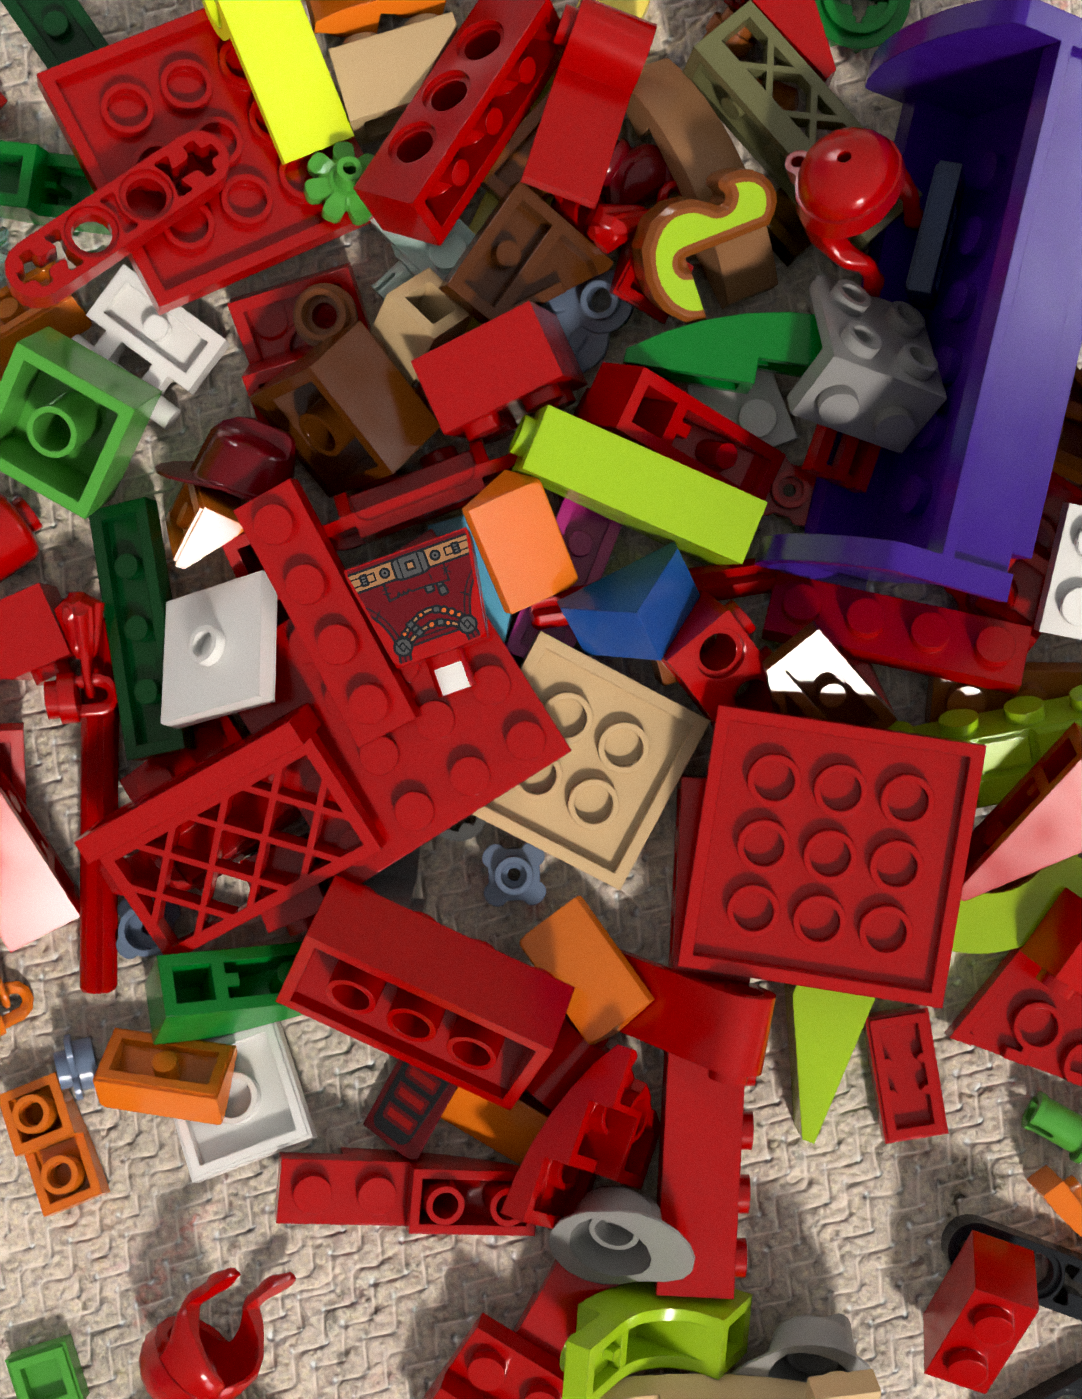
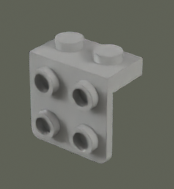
M817 275L809 286V292L823 349L788 394L787 400L790 414L902 454L947 399L938 370V362L933 355L934 352L925 326V319L916 308L906 302L895 301L892 303L880 297L870 296L860 285L848 279L837 281L824 275Z

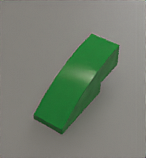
M0 140V218L44 226L94 193L75 155L50 153L38 144ZM85 222L74 230L111 235L105 226L97 222Z
M797 312L744 313L702 320L662 332L626 348L623 364L644 366L670 382L748 394L755 384L757 370L801 378L823 347L815 314Z

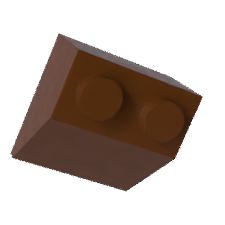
M361 321L327 337L249 397L271 426L290 433L295 439V456L329 498L394 474L440 428L438 421L429 411L423 395L406 381L388 357L383 343L370 333Z

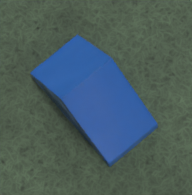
M673 541L558 600L557 603L585 655L661 661L701 595L677 545Z

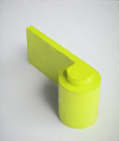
M202 0L205 12L217 35L223 41L231 39L282 165L335 145L337 142L354 137L301 0Z

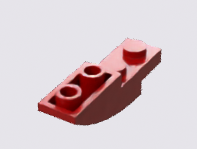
M341 1147L340 1154L280 1152L274 1215L278 1224L405 1226L409 1234L535 1236L536 1225L525 1223L500 1213L513 1179L520 1167L519 1165L421 1152L417 1161L413 1162L396 1150Z

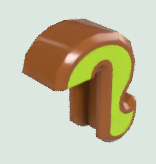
M727 167L711 172L705 179L706 186L712 190L710 201L705 202L676 196L659 201L640 218L631 243L634 271L643 294L654 307L685 323L706 320V315L686 257L770 224L775 212L777 197L773 184L762 173L739 167Z

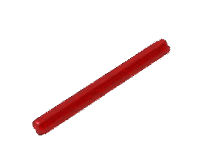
M103 617L99 650L96 656L92 658L94 673L110 676L114 680L105 618ZM96 687L94 698L89 699L85 689L81 688V705L104 701L108 696L107 690L102 687ZM118 702L114 710L103 716L81 718L80 836L99 819L118 809ZM80 853V989L84 993L104 994L112 992L117 987L118 895L111 892L98 870V867L102 865L101 861L98 859L88 865Z

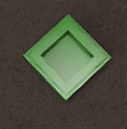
M71 1334L11 1352L5 1359L17 1399H86L90 1393Z

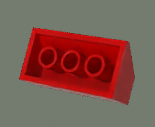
M335 875L275 1002L510 1111L552 1053L575 987L555 978L545 969L529 966L497 951L492 945L483 940L472 939L436 922L434 918L426 913L412 911L384 898L364 884L353 883Z

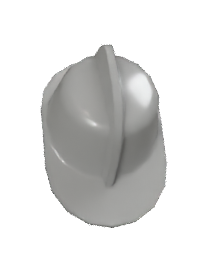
M601 1186L589 1191L578 1203L574 1212L560 1218L550 1232L549 1246L554 1258L568 1272L587 1281L604 1285L630 1282H669L685 1278L694 1268L696 1257L690 1243L677 1229L662 1220L660 1208L651 1197L639 1194L629 1188Z
M838 1313L826 1317L813 1315L793 1316L784 1320L774 1331L767 1352L741 1365L732 1374L807 1382L808 1377L824 1375L832 1371L851 1372L871 1368L866 1361L857 1355L849 1319L844 1314Z

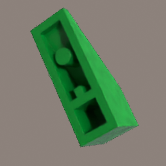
M302 942L157 955L145 983L153 1045L218 1038L303 1015L275 1002Z

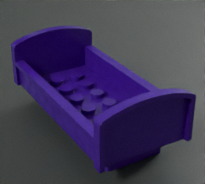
M979 0L946 9L918 20L896 32L884 41L873 54L865 88L903 103L894 143L903 157L906 169L911 175L914 184L923 193V196L920 198V208L923 212L935 165L939 164L940 160L962 163L964 168L966 186L935 309L929 310L914 307L925 319V326L934 352L933 355L938 362V370L947 399L902 454L881 447L866 493H853L816 477L804 533L773 534L760 538L755 565L794 576L864 591L866 590L867 581L934 584L998 602H1007L1013 574L1008 573L1010 560L1032 559L1082 344V18L1041 0ZM904 214L880 233L870 245L868 255L875 260L879 271L885 278L884 287L879 297L892 303L903 301L911 305L905 284L919 231H913L905 226ZM862 278L861 287L863 288L864 279ZM837 432L827 461L829 466L833 464L843 435L842 432Z

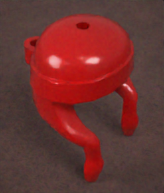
M859 127L837 129L821 137L808 151L797 150L790 153L785 160V167L789 181L795 185L797 214L810 242L840 267L859 272L864 279L863 289L868 295L879 297L885 283L884 275L879 271L875 260L856 248L847 238L862 234L879 223L896 204L898 198L903 202L904 224L907 228L919 231L924 212L920 208L919 192L906 169L900 151L892 140L872 129Z
M236 1268L217 1271L211 1274L205 1283L192 1290L186 1296L176 1316L167 1317L146 1334L145 1341L142 1343L138 1361L139 1371L145 1389L151 1398L235 1399L258 1377L264 1358V1324L260 1305L267 1299L289 1288L296 1281L295 1275L292 1272L269 1276L246 1296L242 1306L241 1324L231 1341H227L214 1327L199 1319L200 1307L203 1302L228 1289L241 1275Z

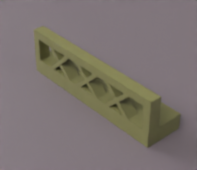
M751 0L693 46L682 72L692 80L704 95L718 118L795 204V185L789 181L785 167L787 156L797 150L808 151L816 143V129L834 131L848 127L864 128ZM746 27L763 46V64L739 61L725 43ZM774 59L779 65H774ZM756 79H762V85ZM773 81L796 83L806 94V112L783 110L772 98ZM817 108H818L823 114H817ZM799 127L805 128V134L801 131ZM917 188L919 192V197L921 198L923 196V193ZM898 198L896 204L879 223L862 234L847 238L850 243L864 253L880 233L904 214L902 200Z

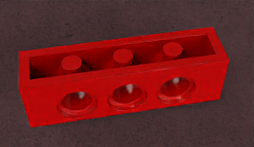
M551 0L477 1L353 187L382 230L430 244L442 245L559 64L564 47L553 43L560 18Z

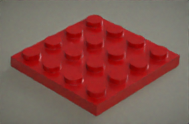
M204 8L37 73L38 87L93 192H96L187 132L206 131L216 135L224 142L230 158L229 175L224 189L217 196L128 255L158 315L169 312L371 223L369 220L365 224L356 226L352 224L347 211H345L339 223L329 222L321 215L325 202L311 205L306 201L303 187L308 179L313 178L308 174L307 165L315 153L282 165L231 39L223 41L217 35ZM355 136L342 141L353 145L354 157L357 159L364 154ZM334 145L317 152L323 153L332 159ZM193 154L188 155L186 172L172 181L178 196H183L180 192L181 179L191 172L200 170L206 177L210 176L212 163L210 157L199 161ZM163 170V172H164L167 176H169L168 171H167V170ZM140 186L133 189L126 199L129 207L135 213L142 216L158 214L166 204L163 195L157 189L150 186Z
M431 528L395 552L437 538L438 536ZM488 616L490 638L464 647L477 685L439 698L426 661L405 669H398L422 715L358 748L291 619L289 618L277 626L275 702L241 711L238 714L250 733H253L306 702L312 708L321 723L315 732L386 842L381 851L341 871L339 875L342 878L353 883H363L572 751ZM305 755L287 766L284 787L318 797L321 777ZM329 793L328 800L336 802L331 793ZM297 807L311 828L314 811ZM324 815L319 843L346 850L361 842L349 821Z
M718 703L679 948L678 966L942 1009L987 746L970 741Z

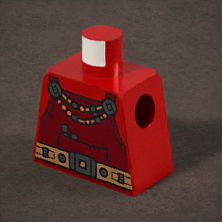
M467 527L344 571L347 582L397 669H405L426 661L439 698L477 685L464 647L489 639L490 633L474 541Z

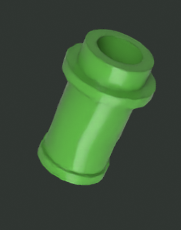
M1039 1091L1036 1097L1033 1096L1024 1111L1021 1120L1022 1128L1028 1131L1031 1130L1069 1152L1071 1161L1078 1164L1081 1163L1082 1115L1048 1097V1094Z

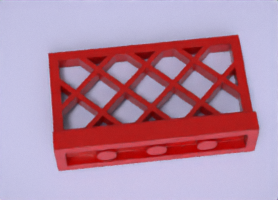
M308 702L102 817L74 842L88 865L98 859L101 861L163 955L189 953L381 851L385 846L386 842L315 732L321 723ZM305 755L321 777L318 797L283 787L287 766ZM274 773L272 784L260 781ZM240 791H246L269 798L263 826L230 817L235 794ZM329 793H331L336 802L328 800ZM280 802L314 811L308 839L274 830ZM220 803L219 813L208 810ZM324 815L349 821L361 842L346 850L319 843ZM190 820L215 828L210 855L178 846L181 825ZM227 831L260 841L255 868L221 858ZM167 833L166 842L156 839ZM271 844L304 853L301 874L291 879L265 871ZM136 849L162 856L158 883L137 877L123 856ZM315 857L326 860L313 867ZM174 860L207 870L202 896L170 887ZM218 873L251 882L247 903L238 907L213 899ZM262 886L271 888L268 892L260 895ZM166 901L199 911L195 931L180 939L177 938L164 918ZM210 914L219 917L208 923Z

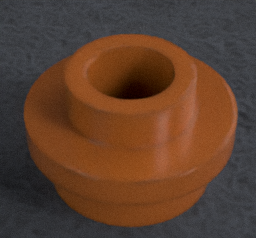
M319 283L308 287L299 295L293 309V322L299 336L306 343L315 347L327 337L358 322V311L353 298L346 290L334 284ZM331 304L336 310L337 319L332 327L323 329L318 323L317 315L323 306Z

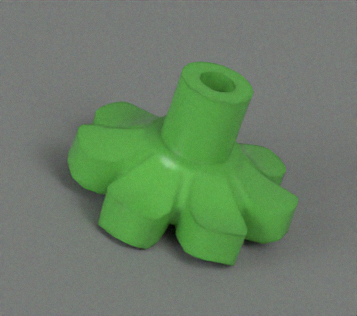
M349 142L335 143L332 150V159L320 152L315 153L310 158L307 171L313 178L305 182L303 191L305 199L309 204L316 205L325 202L321 211V215L325 220L337 224L341 221L345 211H347L352 224L359 226L368 222L372 214L353 187L374 156L366 153L357 159L354 157V147Z

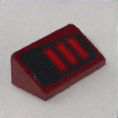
M398 1059L363 1125L404 1157L416 1162L458 1086Z

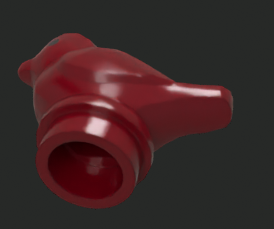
M621 137L620 141L617 140L601 193L604 195L605 204L642 205L658 196L660 188L667 181L674 179L658 146L644 143L631 147L628 141Z

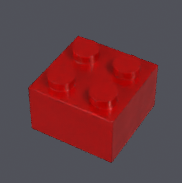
M527 301L411 361L443 434L467 438L469 442L482 439L484 445L494 443L515 433L518 426L517 419L536 412V410L546 405H551L560 410L576 402L573 392L588 385L557 315L531 301Z

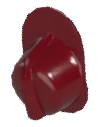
M239 416L223 420L211 428L195 461L160 463L155 466L157 474L168 479L222 490L251 501L289 478L294 479L296 463L295 439L290 433L260 420Z

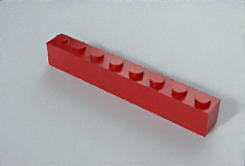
M682 775L677 783L668 967L704 981L730 980L752 984L748 977L678 966L679 948L706 776ZM664 1051L661 1131L659 1136L656 1204L660 1208L662 1220L682 1234L690 1243L696 1258L693 1271L685 1278L669 1282H654L656 1295L734 1299L735 1277L745 1278L747 1272L746 1238L737 1237L738 1213H749L751 1196L749 1174H740L741 1150H752L754 1136L753 1112L743 1110L745 1086H755L756 1077H748L747 1084L744 1086L722 1084L708 1077L709 1069Z

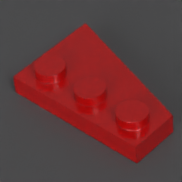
M1023 946L1010 950L944 1034L954 1040L1001 1055L1005 1059L1024 1066H1031L1082 1087V995L1075 992L1070 1001L1062 998L1035 978L1042 968L1021 952Z

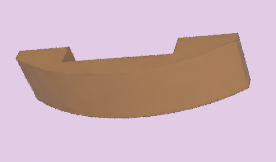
M667 57L644 65L631 94L626 114L638 138L652 134L682 197L708 202L712 198V190L706 186L705 179L711 172L727 167L745 168L713 108L692 80L683 74V71ZM767 226L695 254L722 310L771 290L778 285L776 264Z

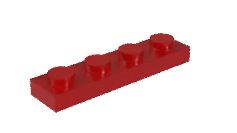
M289 478L233 510L358 748L421 716L422 713L402 675L392 662L347 582L344 574L346 569L299 480Z
M776 573L777 580L774 582L762 639L784 644L814 620L846 658L1017 695L1021 687L1032 631L1031 626L790 574Z

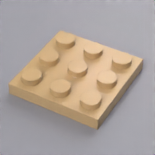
M538 630L519 667L572 751L480 808L472 815L621 890L704 735L710 720Z

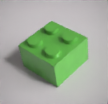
M47 326L16 343L0 381V471L86 519L114 497L162 391L52 327Z

